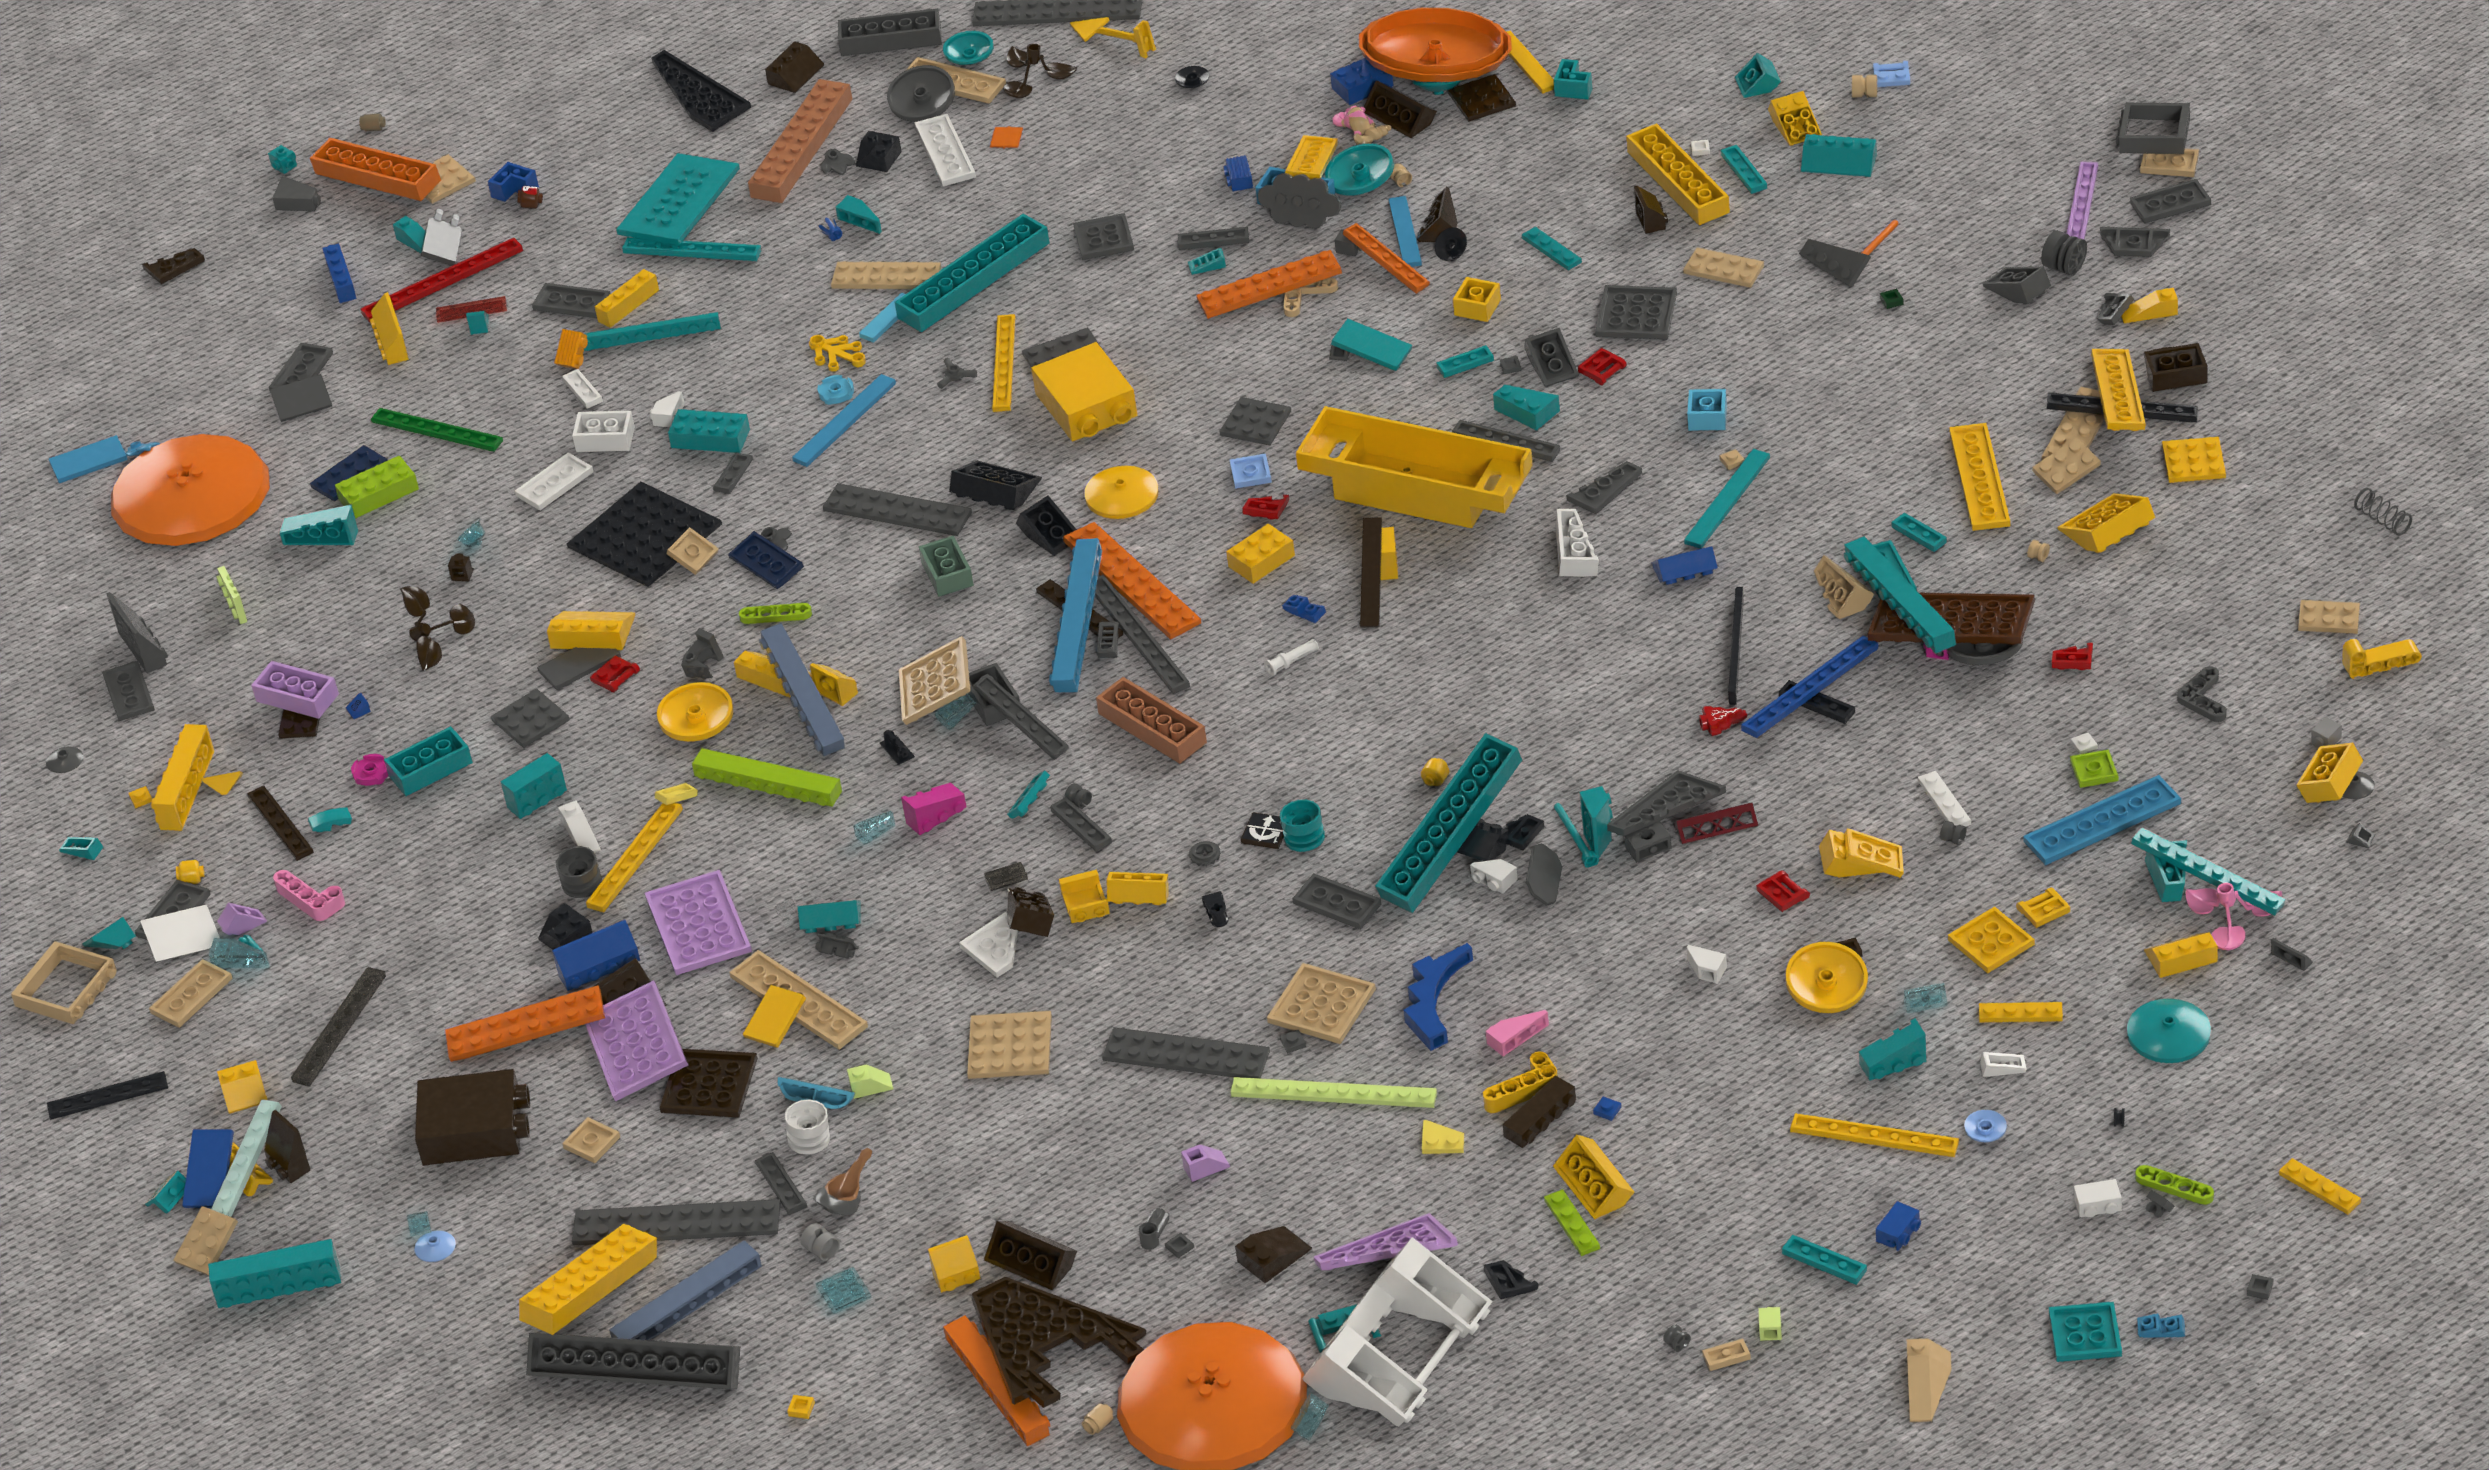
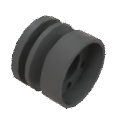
M2054 230L2045 241L2041 262L2045 267L2054 270L2059 269L2060 272L2073 276L2085 261L2087 242L2076 236L2070 237L2067 233Z
M575 846L568 848L557 858L556 868L564 893L574 898L588 897L593 894L602 882L597 857L594 851L588 847Z

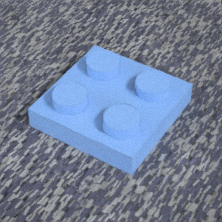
M1266 453L1230 459L1235 489L1272 483Z

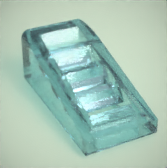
M967 693L951 701L934 715L943 726L951 730L976 705V702Z
M892 811L853 825L855 837L865 845L896 826Z

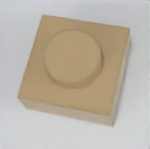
M1736 449L1719 455L1720 461L1728 470L1740 466L1745 460Z

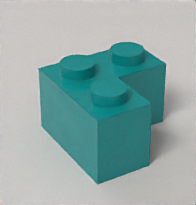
M1561 59L1554 77L1555 97L1589 100L1593 89L1591 72L1579 71V60Z

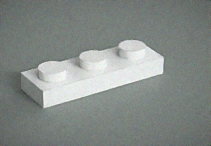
M579 369L562 376L564 383L587 409L603 402L602 396Z

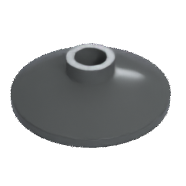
M76 747L58 748L49 754L46 759V766L55 773L72 771L82 763L83 753Z
M2357 771L2342 797L2362 799L2369 796L2375 787L2373 779L2366 773Z

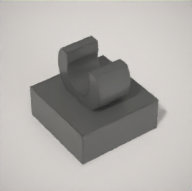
M2153 1190L2146 1196L2152 1201L2147 1204L2146 1210L2151 1212L2153 1208L2157 1207L2154 1215L2158 1218L2163 1215L2164 1210L2171 1212L2175 1207L2171 1202Z

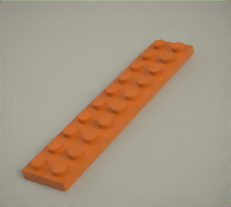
M1095 522L1063 536L1064 543L1072 550L1076 545L1077 539L1098 538L1102 548L1099 575H1104L1125 599L1170 640L1201 624V618Z

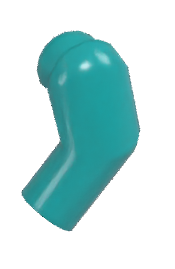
M244 935L238 939L239 945L247 947L256 958H260L265 954L263 949L250 935Z

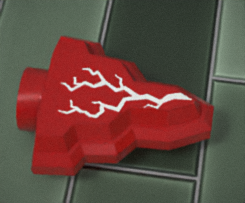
M1704 706L1702 708L1703 715H1699V722L1702 731L1708 730L1712 737L1729 729L1732 724H1737L1746 719L1747 713L1746 710L1741 708L1724 709L1722 707Z

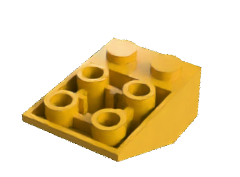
M1804 91L1770 101L1768 111L1772 121L1789 146L1804 142L1806 134L1822 135Z
M1829 830L1819 845L1824 874L1840 878L1883 873L1847 861L1845 834L1842 832Z

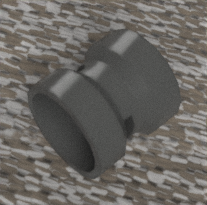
M1073 783L1067 788L1065 797L1077 807L1083 809L1086 806L1082 803L1088 805L1092 800V793Z
M1945 821L1940 831V839L1944 841L1952 840L1954 844L1961 845L1959 839H1965L1967 828L1963 825L1956 826L1953 822Z

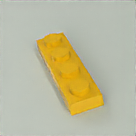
M2062 1002L1979 1003V1023L2063 1021Z
M2293 1158L2279 1170L2280 1176L2347 1215L2361 1203V1198Z

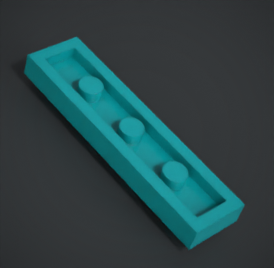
M1737 144L1721 150L1723 159L1751 194L1767 189V182Z
M1533 227L1522 234L1523 240L1568 271L1582 263V258L1537 227Z
M1793 1234L1782 1247L1783 1255L1855 1285L1858 1284L1867 1272V1265Z

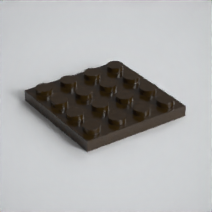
M682 1049L688 1066L670 1074L659 1107L660 1112L739 1118L758 1059L757 1053Z

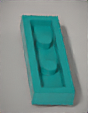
M1485 345L1436 362L1439 372L1446 378L1493 362L1494 355Z
M1905 512L1891 522L1893 529L1933 552L1947 543L1946 536Z
M1045 770L1034 776L1007 813L1010 818L1014 819L1017 816L1022 817L1029 810L1027 808L1028 805L1038 798L1036 794L1046 787V781L1050 776Z

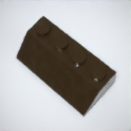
M1377 80L1364 105L1365 114L1385 125H1390L1391 128L1409 138H1413L1429 127L1437 113L1436 110Z
M996 1221L984 1261L1045 1288L1054 1290L1071 1270L1077 1250L1010 1221Z

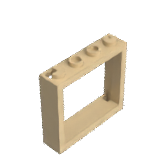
M54 941L11 993L15 1007L74 1024L83 1016L87 1007L93 1004L95 997L105 989L108 981L115 977L117 970L112 958ZM61 960L98 970L97 974L69 1008L32 997Z

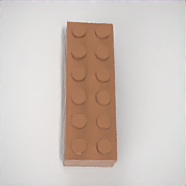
M1125 677L1119 679L1096 697L1099 715L1179 764L1207 743L1204 725Z

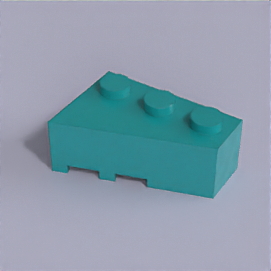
M1503 385L1493 394L1494 410L1536 431L1560 412L1559 395L1510 385Z
M2187 840L2170 841L2186 849ZM2146 852L2145 863L2161 902L2181 901L2186 871Z
M1916 1018L1910 1021L1911 1024L1902 1030H1899V1028L1893 1031L1894 1034L1887 1039L1882 1040L1880 1038L1859 1051V1065L1869 1081L1881 1079L1885 1075L1894 1072L1899 1073L1906 1068L1919 1066L1927 1061L1926 1034Z

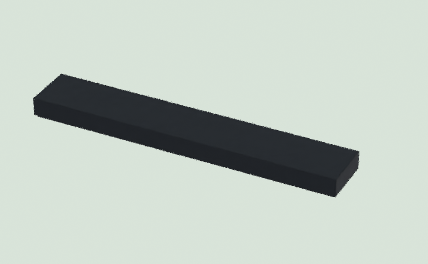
M165 1071L47 1102L49 1118L52 1120L168 1089Z

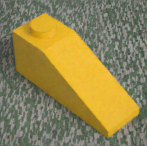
M2174 288L2156 290L2130 304L2129 308L2121 316L2123 323L2178 315V298Z

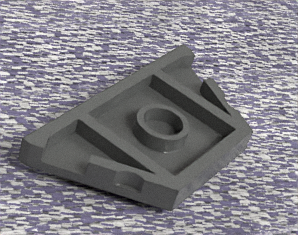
M2100 227V235L2114 256L2151 257L2170 237V229Z

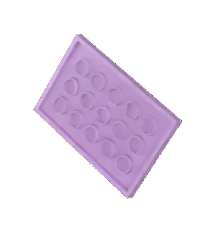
M720 870L645 892L647 903L676 975L752 952Z
M654 980L603 1005L605 1019L585 1024L615 1101L688 1066Z

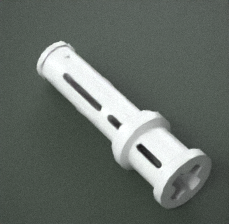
M1311 639L1288 653H1280L1276 658L1266 660L1264 667L1271 676H1275L1278 671L1288 669L1293 662L1319 649L1316 640Z

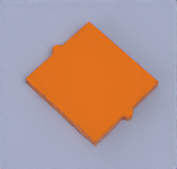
M995 127L990 147H1002L1003 149L1018 148L1023 127Z

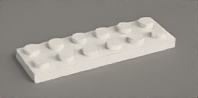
M948 114L914 122L917 133L943 187L976 178L974 168Z

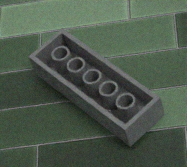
M939 9L838 20V42L841 56L942 45Z

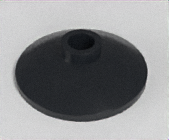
M1201 66L1182 68L1175 75L1176 83L1183 88H1197L1209 80V72Z
M1455 227L1441 232L1435 242L1436 255L1444 261L1458 259L1467 247L1466 234L1461 229Z

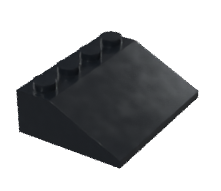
M977 460L951 471L949 492L955 493L957 497H970L976 502L986 501L992 506L1001 505L1007 510H1015V508L1024 504L1042 477Z

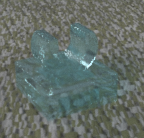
M428 1211L407 1215L411 1236L431 1233Z

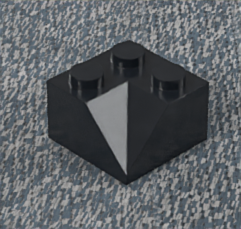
M868 131L860 142L856 167L888 172L902 152L899 136Z
M563 903L549 914L538 940L554 950L593 932L590 921L566 903Z

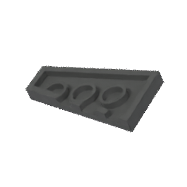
M1812 239L1806 241L1799 253L1849 287L1854 286L1871 258L1863 253Z
M1626 461L1608 471L1607 476H1599L1589 486L1583 485L1579 488L1578 492L1567 494V501L1597 514L1642 474V468Z

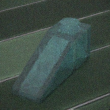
M214 938L209 958L212 964L220 968L270 967L267 953L233 938Z

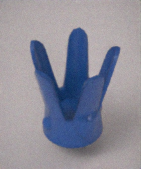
M826 217L825 221L830 229L828 230L822 225H819V228L825 232L824 234L831 241L840 239L842 231L836 225L835 219H833L834 226L830 219Z

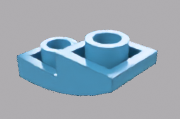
M2158 1313L2137 1318L2139 1337L2185 1336V1322L2182 1314L2162 1319Z

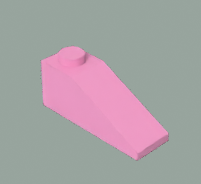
M1543 1010L1499 1021L1486 1030L1487 1044L1500 1055L1505 1056L1549 1025L1548 1012Z

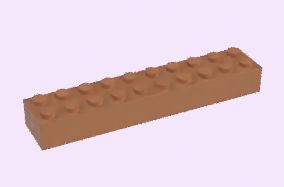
M824 79L817 81L749 180L748 186L751 198L783 203L852 101L850 84Z

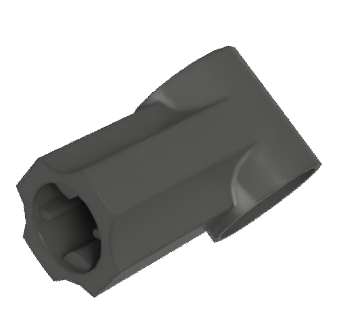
M1156 1208V1210H1152L1147 1221L1139 1226L1142 1248L1151 1250L1158 1246L1159 1237L1169 1221V1214L1164 1209Z

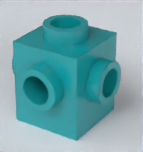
M282 145L268 153L271 167L283 174L297 166L295 153Z

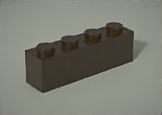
M1555 1076L1502 1124L1504 1138L1521 1148H1524L1528 1143L1531 1144L1541 1131H1545L1554 1119L1560 1118L1562 1112L1568 1106L1574 1105L1576 1101L1575 1086Z

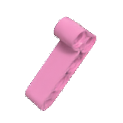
M280 870L273 876L277 892L316 921L328 919L345 905L342 889L339 886H330L321 893H318L287 870Z

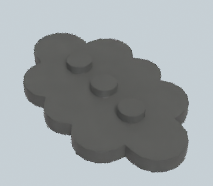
M1287 173L1279 174L1275 177L1273 185L1262 187L1258 193L1260 204L1271 209V216L1275 222L1280 224L1289 222L1294 227H1302L1306 224L1310 228H1319L1325 223L1326 217L1335 216L1341 210L1339 197L1329 193L1328 185L1323 179L1314 178L1310 180L1304 174L1294 177Z

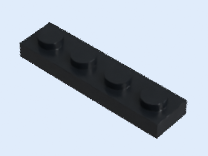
M1788 680L1778 691L1779 697L1797 683ZM1820 692L1801 705L1806 709L1846 724L1855 714L1854 706Z

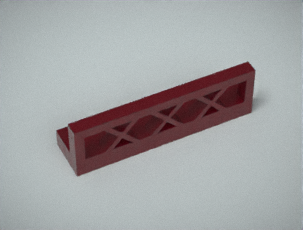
M1753 802L1678 820L1673 823L1675 830H1678L1681 844L1758 826ZM1750 812L1753 823L1744 824L1739 821L1742 814ZM1730 818L1733 820L1734 823L1731 828L1726 829L1719 825L1722 819ZM1710 822L1715 825L1712 833L1707 834L1700 830L1704 823ZM1691 827L1696 830L1692 838L1685 839L1683 828Z

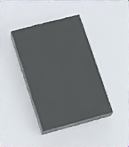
M322 374L270 389L281 422L332 407Z

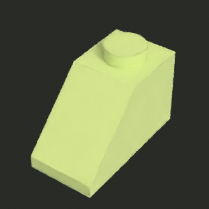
M867 1064L847 1069L851 1090L855 1092L854 1099L893 1090L890 1074Z

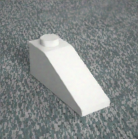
M575 800L558 807L562 824L576 846L588 847L594 853L601 851L577 801Z

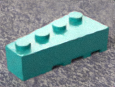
M352 505L284 518L280 530L283 545H354L358 533Z

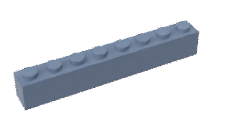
M782 623L762 630L761 639H759L760 646L763 650L766 649L769 663L774 664L777 678H781L783 681L784 691L790 694V701L793 707H797L799 710L798 716L801 722L806 723V731L809 737L813 736L816 750L821 751L822 755L826 756L845 748L844 737Z
M745 1240L735 1245L732 1249L700 1268L697 1272L609 1329L611 1338L652 1340L760 1268L762 1265L759 1253Z

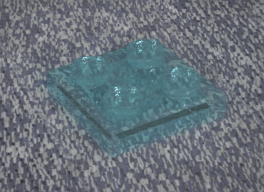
M854 1267L815 1283L816 1288L833 1315L871 1298V1293Z

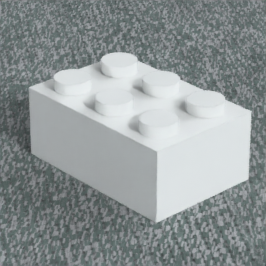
M578 412L572 435L576 452L630 451L635 428L632 412Z

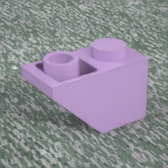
M1201 1144L1181 1152L1184 1170L1192 1182L1230 1167L1222 1151Z

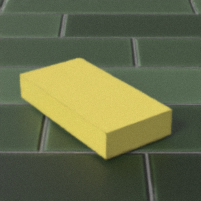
M687 783L656 791L655 799L668 805L696 797L698 790Z

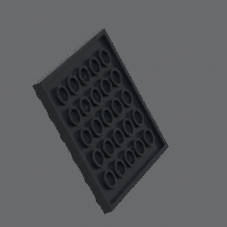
M640 481L567 543V547L649 587L677 563L676 560L666 553L689 527L706 539L722 525V521Z

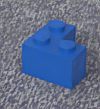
M507 162L488 180L491 198L504 202L515 192L518 193V190H521L523 186L539 187L535 170Z

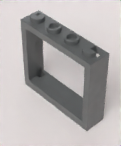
M2126 102L2125 109H2121L2118 136H2116L2119 153L2184 154L2190 123V103ZM2129 119L2180 120L2177 136L2127 135Z

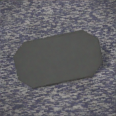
M1541 843L1532 846L1526 884L1531 895L1545 906L1554 904L1557 899L1562 864L1558 855Z

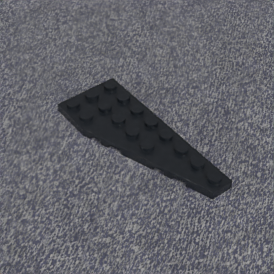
M666 50L651 58L653 65L689 117L708 130L714 132L751 108V103Z

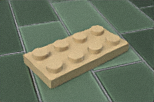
M1696 248L1683 271L1684 274L1751 288L1764 267V261Z
M202 959L149 1008L150 1013L180 1028L233 979L232 974Z

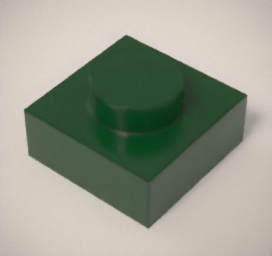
M1897 288L1880 293V300L1886 309L1904 305V299Z

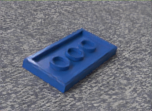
M193 1129L182 1204L184 1208H201L202 1206L212 1208L229 1171L234 1135L232 1129Z

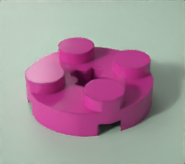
M367 754L359 762L357 759L351 767L355 783L359 785H379L388 777L384 756L380 754Z

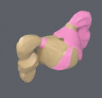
M1355 105L1347 108L1345 112L1336 114L1332 121L1336 126L1347 127L1353 130L1354 141L1357 145L1371 144L1374 140H1379L1386 136L1388 131L1392 129L1390 125L1376 127L1373 120L1364 114L1365 108Z

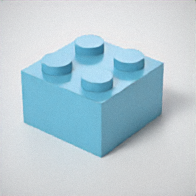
M1726 389L1689 390L1688 431L1726 430Z

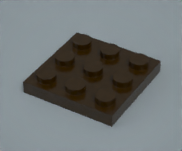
M1496 74L1455 86L1448 90L1449 96L1468 122L1516 107V101Z

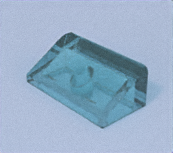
M1940 983L1904 990V1004L1907 1013L1947 1006L1945 984Z

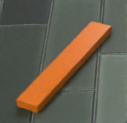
M1358 223L1343 230L1345 237L1414 293L1417 294L1429 286L1430 282Z

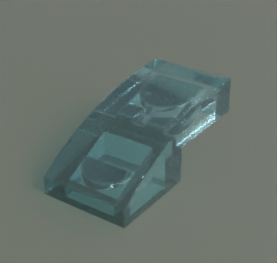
M1310 1393L1291 1429L1304 1439L1310 1440L1329 1405Z

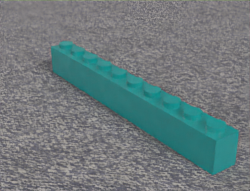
M1865 536L1844 544V558L1846 562L1850 563L1855 572H1859L1863 580L1871 585L1873 591H1877L1881 599L1888 603L1891 610L1894 609L1899 618L1903 619L1907 626L1915 631L1917 637L1924 641L1927 648H1931L1936 654L1956 645L1954 629Z

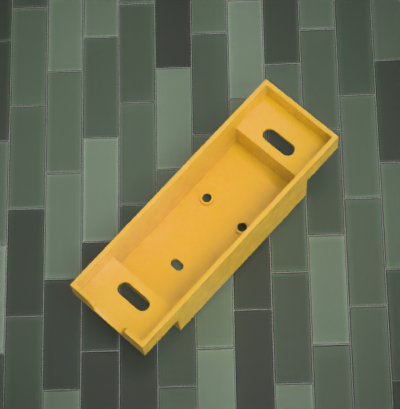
M1324 406L1296 451L1298 470L1332 477L1334 499L1471 529L1483 509L1506 513L1533 466L1532 452L1528 448ZM1337 443H1346L1337 458L1329 457Z

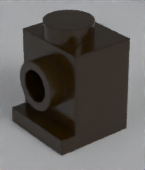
M461 553L451 556L448 563L451 581L469 582L474 571L470 557L464 556Z

